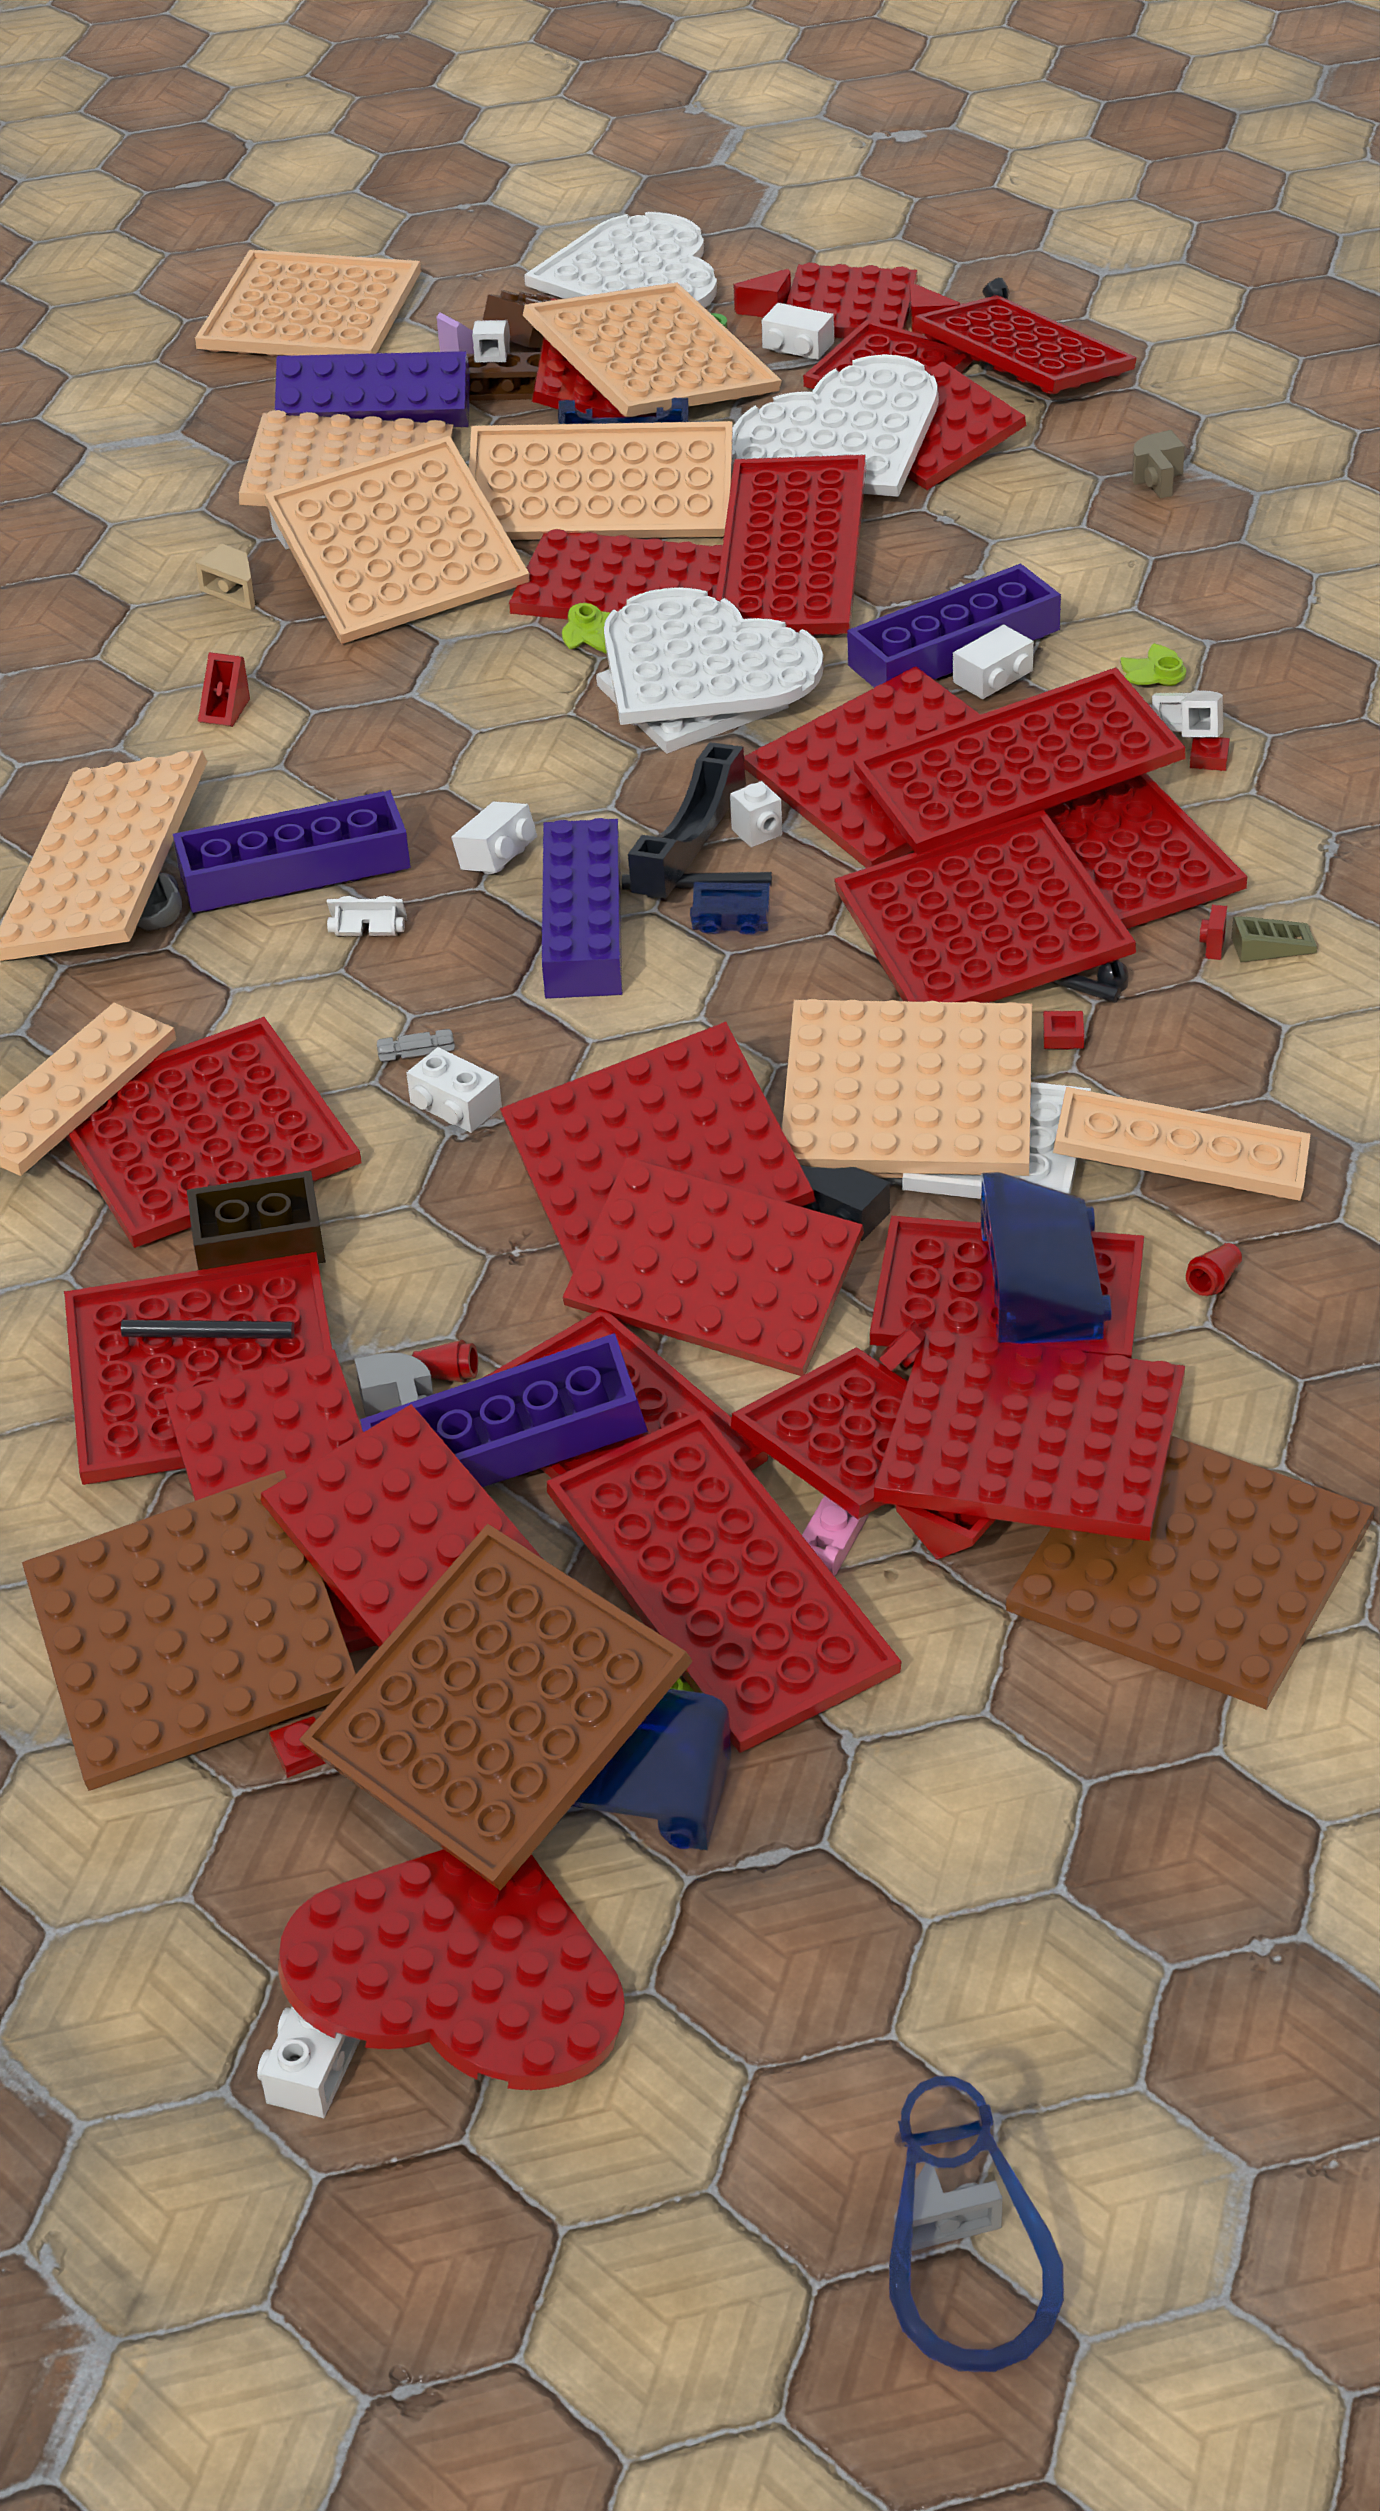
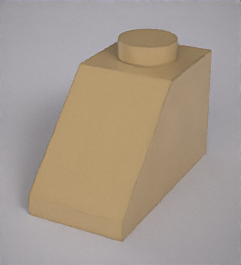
M221 543L195 562L200 591L250 610L255 608L246 552Z

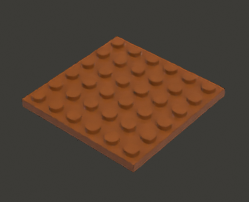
M1172 1436L1150 1541L1052 1527L1007 1596L1006 1611L1267 1710L1373 1520L1375 1507Z
M284 1470L22 1562L82 1777L88 1791L331 1704L356 1675L322 1577L261 1503V1492L287 1478Z
M487 1524L299 1740L313 1754L501 1891L693 1661L682 1648Z

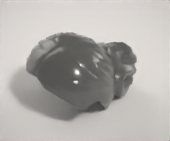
M164 872L159 873L137 924L138 928L147 931L159 930L160 928L170 926L179 917L182 910V898L178 891V883L172 875Z

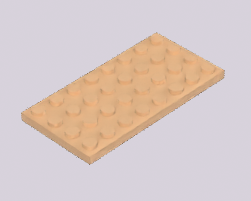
M732 421L471 426L469 470L510 540H539L544 533H548L553 529H562L566 533L594 532L598 535H625L630 538L724 537L732 481L733 425Z
M202 750L194 752L180 751L171 756L159 758L146 757L140 761L129 763L115 762L105 767L94 769L86 767L73 772L0 925V961L130 942L174 841L172 834L178 832L208 761Z

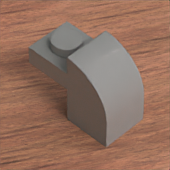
M391 1352L355 1358L358 1386L365 1417L433 1395L430 1371L423 1362L413 1356Z

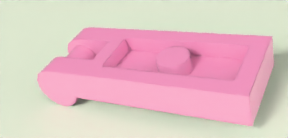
M824 1495L802 1536L834 1576L840 1569L869 1514L856 1519Z

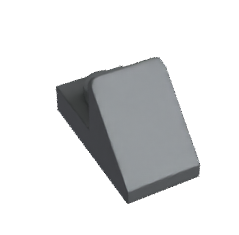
M929 2159L894 2215V2245L897 2254L1001 2229L1002 2196L996 2180L983 2184L967 2183L957 2187L954 2191L943 2193L933 2162Z

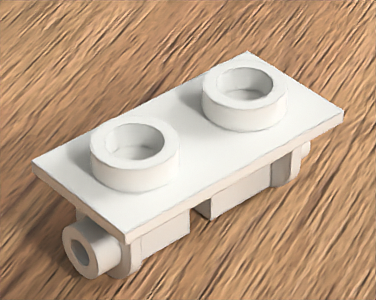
M352 896L327 899V905L331 917H328L327 929L328 932H335L336 936H362L363 923H369L370 936H397V932H404L405 930L404 920H407V914L402 899H395L390 896H380L376 899H358Z

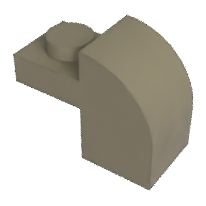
M1172 430L1147 435L1139 439L1133 448L1132 481L1134 485L1146 483L1160 499L1172 496L1173 477L1183 475L1185 445Z

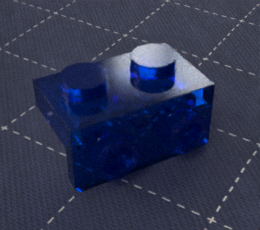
M694 882L693 907L690 908L692 929L707 934H715L720 931L756 934L759 931H768L770 883Z

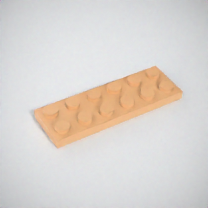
M112 1003L0 1099V1167L22 1176L176 1041L174 1027L119 1004Z
M1066 1087L1053 1153L1300 1201L1304 1189L1311 1134Z

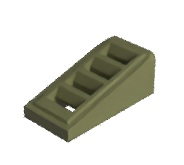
M1233 917L1231 939L1241 962L1317 953V945L1307 923L1255 917Z

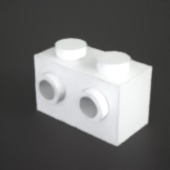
M777 303L762 319V347L774 350L776 353H789L802 356L808 360H819L834 343V314Z
M1003 624L953 652V683L981 699L990 696L1033 671L1034 641Z
M495 801L451 836L461 870L483 871L485 874H494L503 870L506 863L522 853L525 847L538 837L528 804Z
M439 1047L406 1072L410 1103L470 1133L502 1107L499 1076Z
M293 2007L285 2008L278 2024V2037L272 2049L264 2051L258 2065L257 2077L258 2080L262 2081L266 2103L325 2118L360 2039L337 2033L334 2039L306 2022Z

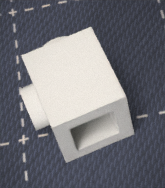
M762 781L730 793L732 830L750 847L782 835L781 798Z

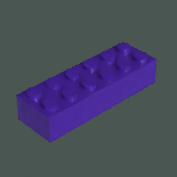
M466 351L277 356L275 410L283 411L286 415L299 416L301 413L311 412L322 417L344 414L355 419L376 416L388 421H395L400 418H408L420 423L440 420L446 424H453V427H469L470 367Z
M1021 563L847 630L848 666L873 687L881 685L915 666L933 680L953 673V652L1003 624L1032 641L1060 630L1061 594Z
M391 790L172 834L178 869L192 913L210 911L217 907L248 903L252 900L271 896H283L300 890L321 888L325 885L344 881H356L364 877L383 873L390 874L398 870L411 868L407 833Z
M595 818L592 820L543 822L542 972L545 999L622 995L621 864L618 819Z
M615 1333L360 1419L363 1432L412 1404L482 1488L648 1432Z

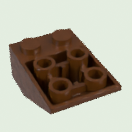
M501 290L500 295L488 294L483 320H507L510 330V341L527 347L541 348L543 335L523 317L524 307L526 304L551 301L554 297L540 293L533 295L519 292L517 294Z

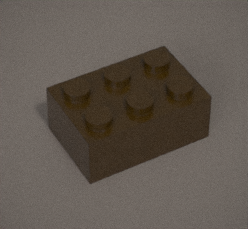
M311 1171L187 1190L193 1245L198 1270L317 1252L318 1264L326 1263Z

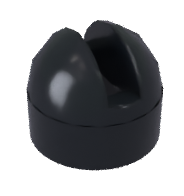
M1003 278L992 280L982 290L985 298L996 295L1005 299L1009 297V289Z
M1119 960L1103 964L1097 972V981L1118 987L1122 992L1128 987L1129 974L1127 967Z

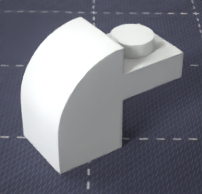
M475 321L472 333L475 362H506L507 353H510L508 321Z
M1194 690L1191 693H1155L1152 695V709L1172 732H1182V737H1219L1223 733V695L1221 693Z

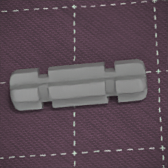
M450 1029L436 1030V1035H430V1032L398 1036L399 1040L393 1041V1037L377 1040L378 1057L381 1062L395 1061L396 1056H401L402 1059L427 1056L437 1047L447 1052H452L455 1046L453 1033Z

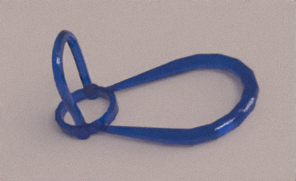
M936 2076L921 2082L907 2096L901 2111V2121H898L899 2131L894 2136V2143L897 2147H907V2155L889 2259V2298L902 2331L928 2358L960 2372H996L1027 2359L1052 2333L1064 2302V2264L1049 2228L990 2132L994 2126L990 2104L986 2105L984 2097L971 2083L955 2076ZM936 2087H953L965 2092L975 2102L979 2120L956 2127L912 2134L910 2113L915 2102L925 2092ZM979 2134L976 2143L966 2153L954 2158H938L925 2152L920 2147L964 2139ZM989 2151L1042 2267V2297L1033 2320L1015 2339L992 2349H963L939 2338L921 2319L911 2294V2254L916 2164L926 2163L935 2168L954 2169L971 2162L980 2152Z

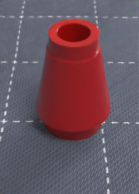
M1224 1243L1222 1246L1193 1258L1189 1262L1186 1271V1282L1191 1290L1202 1296L1215 1295L1221 1292L1242 1261L1240 1249L1232 1243Z
M464 1340L412 1353L413 1357L426 1365L432 1379L465 1383L468 1378H475L478 1373L476 1346L473 1343L466 1344Z

